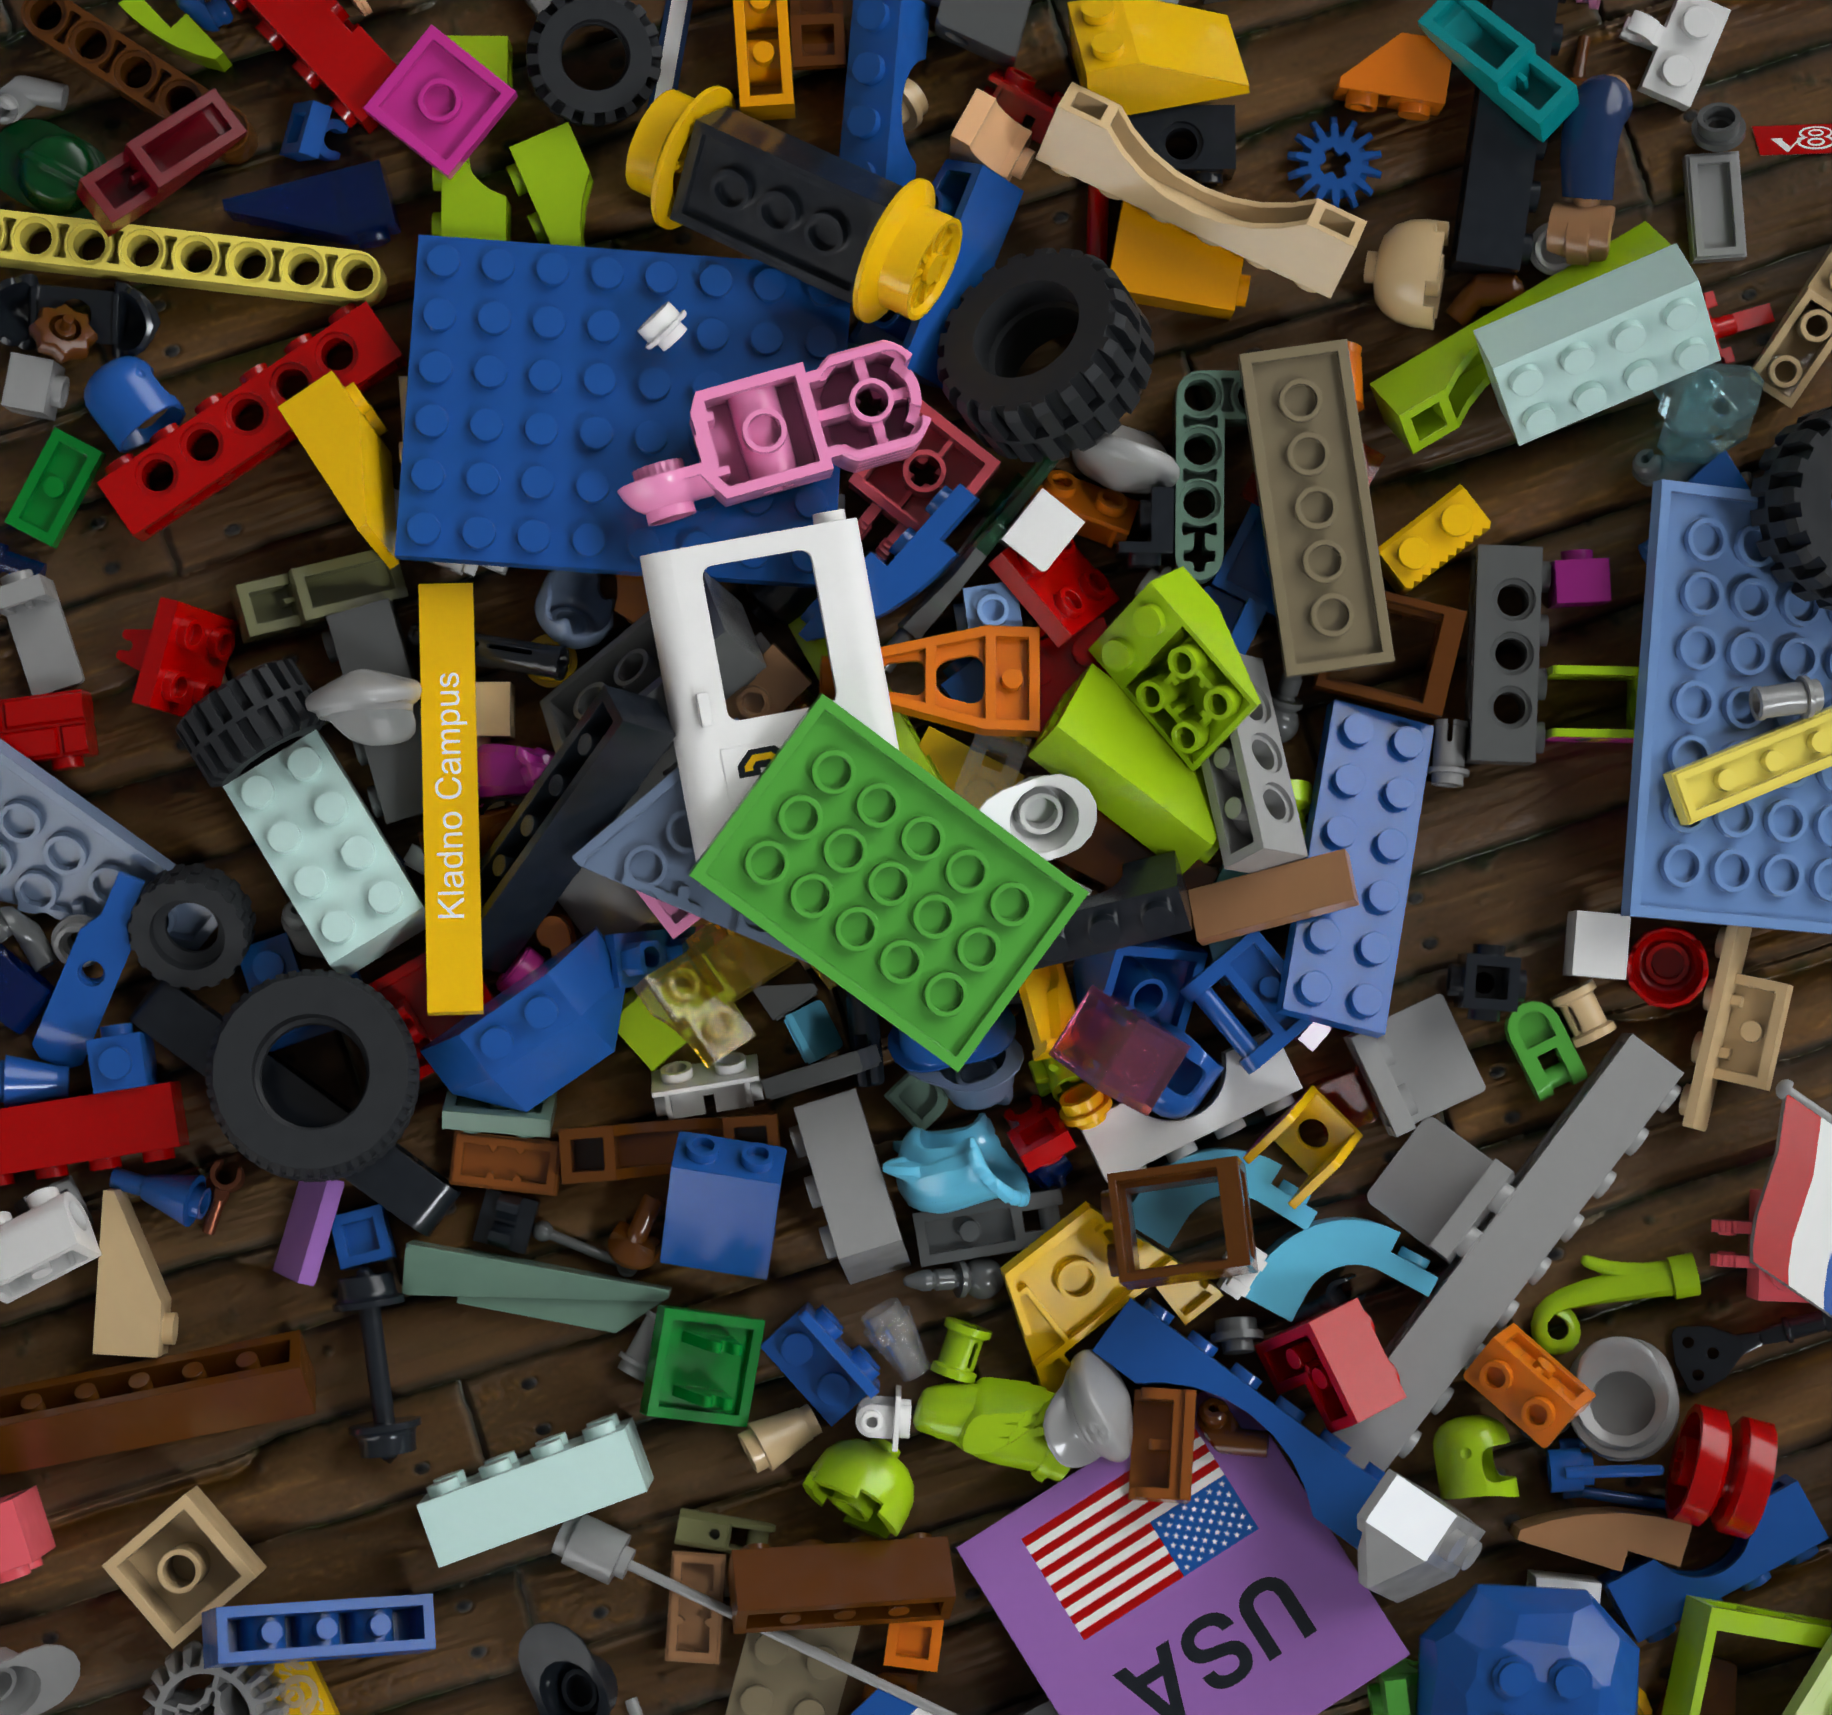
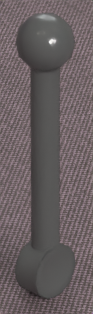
M538 1221L532 1228V1234L536 1240L541 1242L551 1240L615 1266L623 1277H631L637 1272V1270H631L618 1265L612 1260L608 1252L553 1230L552 1225L548 1221Z

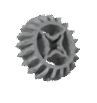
M198 1640L191 1641L185 1645L183 1652L175 1650L165 1658L166 1666H160L152 1674L151 1679L155 1685L146 1689L142 1697L153 1705L147 1708L143 1715H286L291 1706L276 1700V1697L284 1692L286 1683L276 1682L272 1684L268 1677L273 1673L275 1664H267L262 1668L258 1665L204 1669L203 1646ZM197 1674L214 1675L213 1682L206 1689L197 1688L194 1691L184 1689L189 1676Z

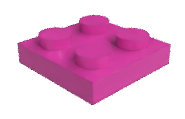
M431 24L363 109L370 117L451 180L517 99L518 95L514 89Z

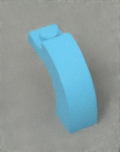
M1227 1147L1196 1150L1177 1161L1167 1162L1162 1165L1167 1166L1238 1156L1245 1164L1249 1198L1260 1202L1303 1229L1309 1228L1318 1213L1306 1205L1311 1195L1296 1209H1293L1288 1204L1299 1188L1285 1179L1282 1180L1278 1188L1272 1185L1282 1165L1260 1154L1248 1164L1243 1159V1156L1248 1152L1247 1150ZM1218 1182L1133 1194L1132 1204L1135 1229L1169 1249L1188 1216L1205 1201L1220 1196Z
M1330 1217L1312 1221L1307 1229L1298 1226L1271 1244L1264 1251L1268 1255L1265 1259L1268 1264L1255 1277L1250 1286V1291L1245 1298L1292 1322L1311 1286L1325 1273L1341 1266L1364 1265L1375 1268L1428 1297L1438 1277L1426 1271L1430 1260L1404 1246H1401L1397 1255L1391 1252L1401 1232L1368 1219Z

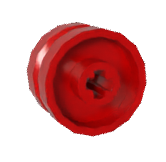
M1695 1403L1688 1410L1681 1424L1669 1464L1665 1489L1667 1518L1699 1527L1711 1516L1716 1531L1748 1539L1756 1530L1763 1516L1774 1479L1778 1452V1434L1775 1424L1741 1416L1731 1426L1727 1411Z

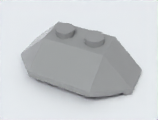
M1388 1469L1357 1514V1529L1362 1532L1358 1546V1582L1365 1588L1396 1603H1400L1454 1578L1460 1569L1463 1571L1468 1569L1481 1552L1482 1543L1479 1541L1486 1531L1448 1502L1393 1470Z

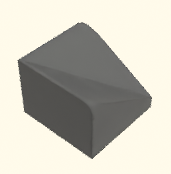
M798 960L791 961L756 986L751 987L772 1020L776 1019V1021H779L816 996L819 990Z

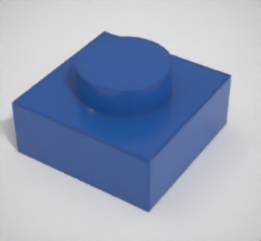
M377 1204L335 1215L332 1234L340 1270L348 1271L363 1265L367 1266L397 1258L387 1209L382 1205Z

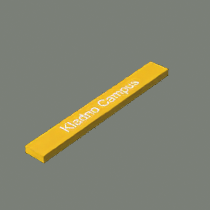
M473 583L418 584L420 684L422 687L421 735L428 1016L484 1014Z

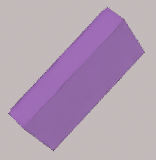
M340 1179L326 1182L299 1181L274 1264V1272L296 1283L309 1286L316 1284L345 1185L344 1181Z

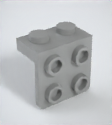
M1428 1117L1421 1121L1368 1191L1367 1198L1374 1208L1451 1265L1458 1255L1465 1259L1478 1244L1484 1234L1478 1228L1489 1213L1493 1212L1498 1216L1507 1206L1517 1190L1511 1186L1516 1178L1514 1172L1498 1159L1491 1160L1434 1117Z

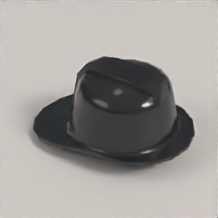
M542 1622L525 1632L519 1643L518 1659L522 1674L536 1702L539 1715H610L617 1701L618 1684L611 1666L603 1658L592 1654L581 1637L570 1628L561 1624Z

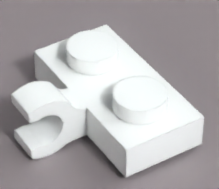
M1675 0L1664 26L1654 17L1634 10L1632 16L1627 17L1619 38L1653 52L1637 91L1684 112L1687 111L1692 105L1731 10L1710 0Z

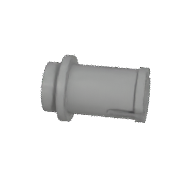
M1806 675L1798 676L1795 682L1763 687L1753 686L1749 693L1750 710L1756 721L1797 714L1804 719L1811 718L1815 712L1822 711L1824 707L1823 687L1818 679H1810Z
M1436 719L1433 724L1435 729L1432 766L1428 767L1427 774L1431 775V785L1446 788L1463 787L1464 778L1469 777L1470 770L1464 768L1469 722L1453 719L1452 741L1449 742L1448 719Z
M650 1310L646 1312V1317L626 1353L620 1351L618 1355L622 1360L617 1368L642 1382H645L656 1313Z

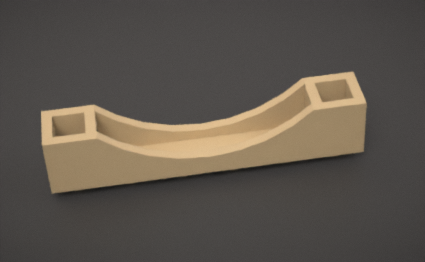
M1071 82L1058 104L1035 158L1049 165L1054 172L1062 176L1074 177L1098 188L1108 198L1123 200L1146 211L1153 219L1159 222L1172 223L1195 234L1205 244L1220 246L1245 258L1249 264L1256 268L1269 269L1294 281L1299 288L1307 292L1319 293L1330 299L1367 224V221L1319 198L1293 203L1258 202L1232 197L1207 188L1177 171L1154 152L1134 128L1120 104L1074 82Z

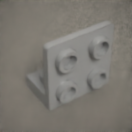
M1435 994L1388 1016L1386 1033L1379 1038L1354 1032L1343 1037L1385 1129L1390 1136L1399 1137L1416 1129L1415 1123L1480 1094L1486 1088L1445 998L1441 994Z

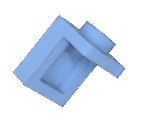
M1003 582L962 588L963 603L953 604L957 631L984 625L1023 626L1019 601Z

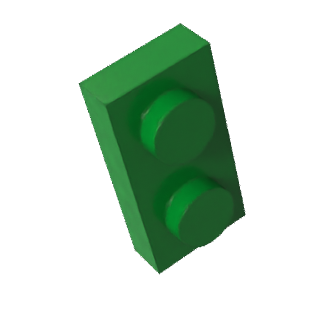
M54 427L4 522L57 549L106 454Z

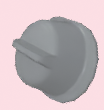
M53 1644L34 1647L21 1653H17L7 1647H0V1715H39L61 1703L73 1691L80 1677V1662L74 1651L63 1645Z

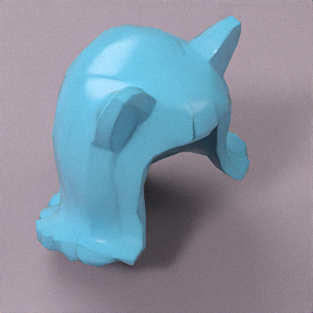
M979 1113L972 1124L962 1128L926 1131L922 1128L913 1127L907 1132L903 1141L893 1142V1150L899 1154L898 1157L883 1163V1172L896 1177L898 1190L906 1203L922 1212L944 1214L997 1198L1001 1199L1004 1203L1009 1202L1012 1206L1024 1207L1029 1204L1030 1189L1027 1177L1019 1165L1007 1154L1005 1148L1001 1147L999 1137L995 1134V1128L985 1113Z

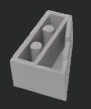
M854 1088L794 1107L798 1125L789 1127V1132L798 1159L808 1156L813 1175L804 1177V1182L812 1208L823 1206L828 1225L820 1227L819 1233L827 1258L838 1257L850 1285L912 1266L856 1089Z

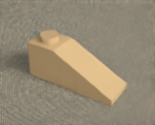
M115 1188L103 1190L99 1244L102 1255L98 1259L92 1354L158 1358L168 1353L169 1345L176 1344L179 1328L178 1313L171 1312V1296L127 1193Z

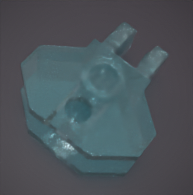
M1713 363L1652 389L1651 391L1661 401L1658 412L1664 418L1657 447L1670 461L1705 464L1725 450L1727 451L1746 440L1753 416L1758 408L1764 380L1751 366ZM1722 435V438L1718 440H1713L1718 436Z

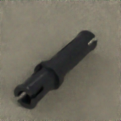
M418 622L411 625L407 635L406 648L407 653L411 657H420ZM475 633V666L554 678L561 681L567 674L570 655L569 650L566 649L567 647L563 645L554 646Z

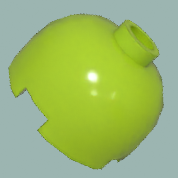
M872 1438L870 1442L861 1439H846L836 1442L822 1453L802 1484L805 1492L818 1505L822 1507L828 1498L839 1510L847 1514L843 1522L882 1539H887L890 1533L895 1537L898 1536L914 1502L912 1478L908 1468L898 1459L901 1452L899 1449L898 1452H892V1443L882 1438Z

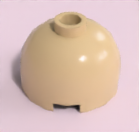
M1413 219L1395 225L1384 235L1378 252L1368 250L1364 269V283L1373 284L1375 303L1381 312L1394 322L1409 327L1434 330L1445 277V255L1442 254L1443 246H1448L1449 222L1431 219Z

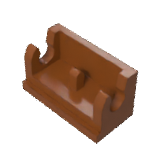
M1141 1387V1390H1134L1133 1440L1128 1500L1188 1504L1191 1501L1197 1390Z

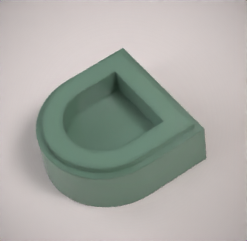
M909 1073L905 1074L883 1095L913 1127L924 1130L944 1112L948 1103V1097L941 1087L923 1082Z

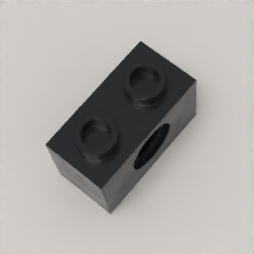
M1182 105L1127 115L1134 128L1153 151L1180 173L1210 189L1223 186V180L1232 179L1236 170L1235 105ZM1175 137L1184 138L1193 146L1194 154L1188 159H1175L1167 152L1165 143Z

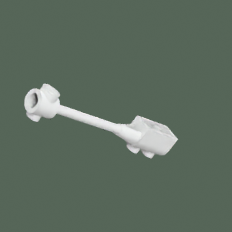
M57 1187L41 1188L27 1197L29 1211L15 1218H12L11 1213L8 1211L0 1212L1 1302L8 1304L102 1255L89 1218L81 1203L72 1193L66 1191L60 1194Z

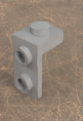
M31 569L17 571L0 578L2 584L0 586V614L7 617L31 694L54 693L82 684L85 681V677L54 581L41 574L33 575Z

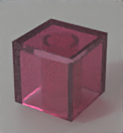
M1091 985L1049 1055L1096 1090L1148 1116L1191 1046L1143 1012Z

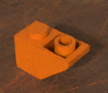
M1402 32L1340 76L1334 89L1333 100L1345 101V107L1353 111L1375 112L1377 107L1398 110L1397 115L1404 119L1415 121L1429 120L1430 115L1438 116L1445 105L1452 61L1428 36Z

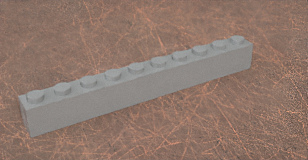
M1622 1033L1516 1173V1179L1511 1186L1517 1190L1507 1206L1498 1216L1493 1212L1489 1213L1478 1228L1484 1234L1472 1252L1465 1259L1458 1255L1451 1265L1448 1264L1439 1275L1429 1297L1424 1295L1385 1347L1384 1352L1388 1360L1397 1369L1400 1384L1407 1398L1358 1424L1334 1432V1435L1352 1447L1346 1457L1362 1469L1370 1461L1385 1472L1397 1455L1403 1459L1413 1450L1422 1435L1417 1428L1429 1412L1437 1415L1449 1402L1454 1393V1389L1449 1385L1461 1369L1466 1371L1486 1345L1482 1342L1494 1326H1497L1499 1329L1503 1328L1513 1317L1519 1307V1302L1515 1300L1516 1296L1527 1282L1533 1286L1543 1277L1552 1263V1260L1547 1255L1559 1239L1567 1242L1576 1233L1584 1220V1216L1580 1214V1211L1592 1196L1599 1199L1610 1188L1617 1176L1612 1171L1613 1167L1624 1153L1631 1156L1643 1144L1649 1134V1130L1644 1126L1655 1111L1658 1110L1664 1113L1676 1100L1682 1089L1677 1085V1082L1683 1076V1071L1633 1033Z

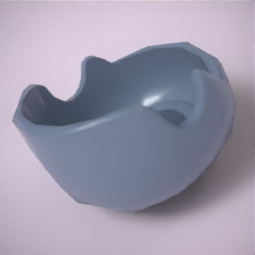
M551 570L546 575L539 588L534 610L541 628L558 644L571 649L596 646L613 629L615 599H606L600 590L601 575L599 573Z

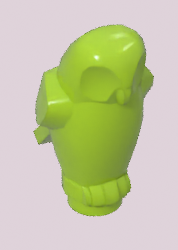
M982 1377L975 1384L944 1383L927 1387L922 1391L913 1414V1424L917 1431L929 1434L937 1439L952 1442L965 1453L980 1460L1030 1471L1035 1480L1043 1482L1048 1477L1059 1483L1070 1470L1069 1467H1065L1055 1459L1045 1439L1044 1416L1046 1409L1056 1394L1047 1391L1046 1387L1033 1385L1031 1382Z

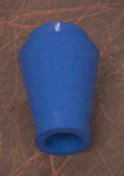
M7 1054L5 1055V1060H0V1103H4V1108L55 1098H69V1066H57Z

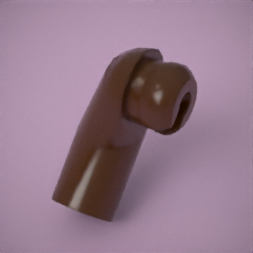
M1479 272L1468 281L1446 308L1445 312L1462 326L1466 327L1482 306H1502L1524 293L1525 289L1517 275L1501 272Z

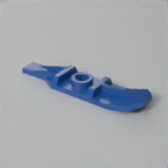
M119 871L103 911L80 928L32 1042L40 1059L57 1066H69V1068L83 1065L87 1056L85 1040L94 1039L131 952L128 921L145 880ZM88 961L98 962L103 968L102 976L98 978L88 977L83 971V965Z

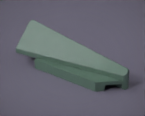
M412 1240L406 1244L402 1294L458 1296L456 1303L611 1333H617L648 1310L669 1298L672 1291L670 1286L470 1248L466 1250Z

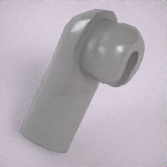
M27 75L14 77L0 88V124L7 125L18 121L37 105L63 111L68 102V84Z

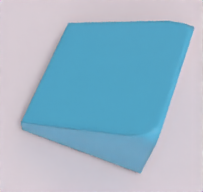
M814 1001L785 1016L784 1022L805 1063L811 1064L843 1046V1041L822 1001Z

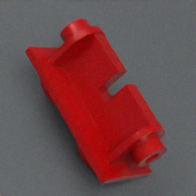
M1009 66L1006 72L1000 68L996 69L987 79L997 84L996 89L986 86L984 92L995 97L1001 109L1020 125H1022L1027 114L1035 118L1030 129L1032 131L1031 139L1042 144L1064 93L1055 92L1053 97L1034 87L1037 82L1035 78L1017 68Z

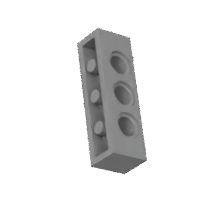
M1239 653L1261 704L1201 766L1224 869L1254 873L1302 860L1308 857L1263 659Z

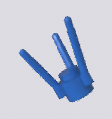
M1578 1437L1559 1439V1449H1548L1546 1452L1549 1490L1551 1493L1562 1492L1563 1499L1586 1498L1665 1510L1664 1499L1585 1486L1594 1485L1595 1478L1660 1476L1665 1472L1662 1465L1594 1466L1592 1453H1581V1449L1587 1447Z

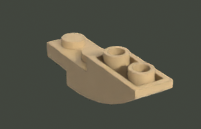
M1832 244L1791 304L1746 377V380L1791 409L1832 350Z

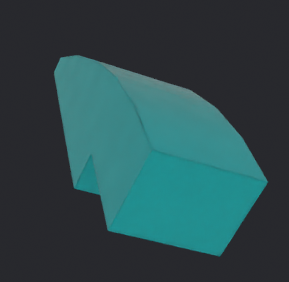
M1437 0L1417 21L1420 29L1466 77L1542 143L1579 105L1577 85L1536 54L1534 43L1478 0Z

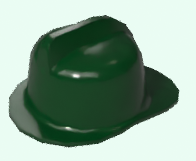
M36 118L19 120L2 130L0 133V189L4 193L41 214L82 219L93 217L76 192L80 178L107 162L103 153L82 138L53 123Z

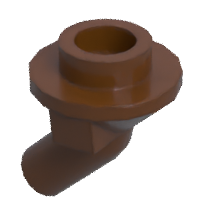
M644 1193L631 1223L619 1221L610 1234L607 1242L608 1254L621 1267L631 1270H643L651 1267L658 1260L661 1251V1240L650 1230L664 1203L662 1200Z

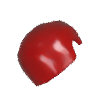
M1664 925L1646 931L1629 950L1627 962L1628 983L1631 989L1648 1005L1672 1009L1689 1004L1702 992L1707 982L1709 973L1707 952L1702 942L1684 928Z

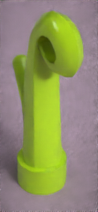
M1689 1252L1666 1257V1260L1644 1263L1619 1262L1583 1255L1580 1263L1584 1267L1603 1275L1568 1285L1544 1298L1534 1311L1531 1321V1335L1534 1341L1552 1355L1565 1354L1574 1349L1579 1343L1581 1336L1579 1321L1571 1309L1638 1299L1674 1296L1677 1300L1701 1295L1700 1279L1693 1254ZM1555 1315L1561 1318L1567 1326V1334L1558 1340L1551 1338L1548 1333V1322Z

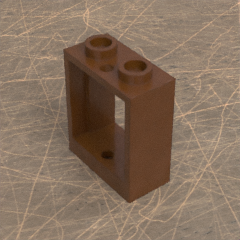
M1385 591L1388 613L1436 624L1418 699L1330 677L1331 672L1309 675L1313 676L1310 690L1436 720L1442 717L1467 611Z
M1238 1156L1107 1174L1109 1190L1101 1191V1206L1105 1222H1113L1115 1240L1114 1244L1107 1245L1108 1266L1111 1276H1119V1283L1128 1290L1259 1273L1246 1168ZM1218 1182L1227 1258L1140 1269L1131 1194Z

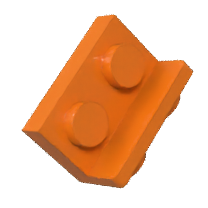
M1512 1323L1495 1335L1463 1374L1464 1379L1542 1448L1548 1447L1565 1426L1582 1413L1596 1397L1592 1390L1515 1323Z

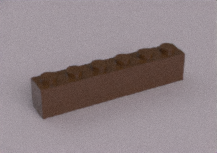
M301 1330L0 1388V1475L316 1414V1374Z

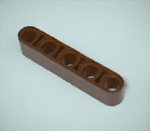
M24 0L22 4V22L42 46L160 122L173 114L174 105L180 98L184 96L199 98L210 91L70 0ZM56 9L62 11L60 23L55 28L50 30L40 29L41 17L47 11ZM96 38L107 40L105 52L100 57L95 59L84 58L85 47L91 40ZM140 67L152 69L151 79L145 86L140 88L129 87V78L135 69ZM225 101L247 130V134L218 159L230 165L242 164L255 154L258 147V135L247 117L238 108Z

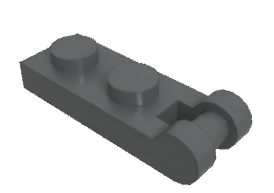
M1061 1187L1030 1192L1029 1204L1024 1207L1012 1206L1009 1202L1004 1203L1001 1199L997 1198L944 1214L922 1211L912 1212L921 1267L1024 1250L1061 1221L1059 1205L1064 1204ZM1037 1209L1040 1229L1025 1231L1022 1211Z

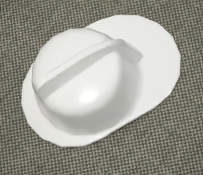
M1063 774L1030 776L1016 785L1001 790L989 797L978 809L1047 861L1065 856L1081 848L1091 837L1097 822V804L1089 788L1078 779Z

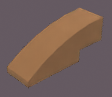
M1597 1506L1575 1507L1545 1512L1511 1523L1509 1533L1519 1541L1622 1572L1628 1551L1680 1567L1692 1525L1667 1518V1514L1652 1510Z

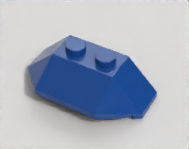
M595 927L484 1004V1014L467 1016L421 1048L420 1052L452 1094L528 1112L615 1052L625 988L614 989L611 974L612 961L605 943V937Z

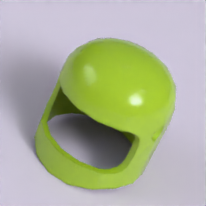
M1466 1415L1448 1420L1438 1428L1433 1439V1453L1441 1499L1482 1496L1519 1497L1516 1476H1502L1495 1467L1493 1447L1511 1442L1508 1431L1498 1419L1489 1415Z

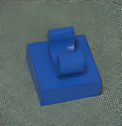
M315 100L294 103L279 155L298 162L314 159L321 161L339 160L341 153L330 150L325 145V133L328 130L336 134L347 133L348 126L341 120L330 119L333 107Z

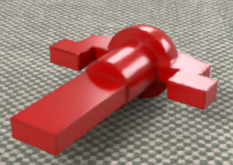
M1712 290L1703 293L1723 366L1734 363L1735 358L1731 346L1721 349L1718 339L1775 322L1770 303L1712 318L1709 309L1718 306L1714 292Z

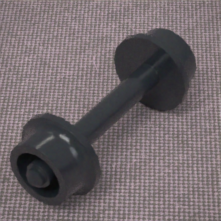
M363 1265L356 1272L357 1275L337 1279L338 1300L332 1305L333 1312L359 1310L373 1421L350 1426L348 1430L349 1435L355 1436L357 1439L361 1458L381 1457L382 1460L391 1464L397 1455L417 1449L416 1428L422 1424L420 1416L395 1418L380 1307L404 1302L405 1294L398 1292L393 1271L373 1273L372 1269Z

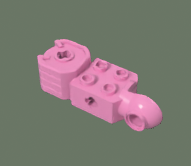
M880 340L830 354L822 361L818 369L809 372L805 371L803 362L696 391L690 410L689 424L700 463L685 467L682 458H672L646 465L632 472L634 482L621 487L617 493L630 508L646 515L649 526H657L695 514L694 501L714 496L724 507L831 478L834 470L833 464L846 471L857 473L907 459L921 443L931 421V418L928 416H919L922 405L921 390L911 369L907 368L913 354L894 342ZM868 398L871 405L880 404L882 412L878 411L874 417L862 414L858 410L861 402L859 399Z

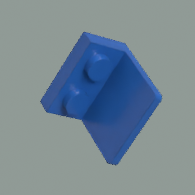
M807 1301L762 1342L761 1349L832 1427L866 1395L872 1399L880 1392V1381L877 1376L880 1375L878 1370L881 1368L860 1344L852 1350L840 1337L844 1333L842 1331L844 1326L824 1304L816 1310Z

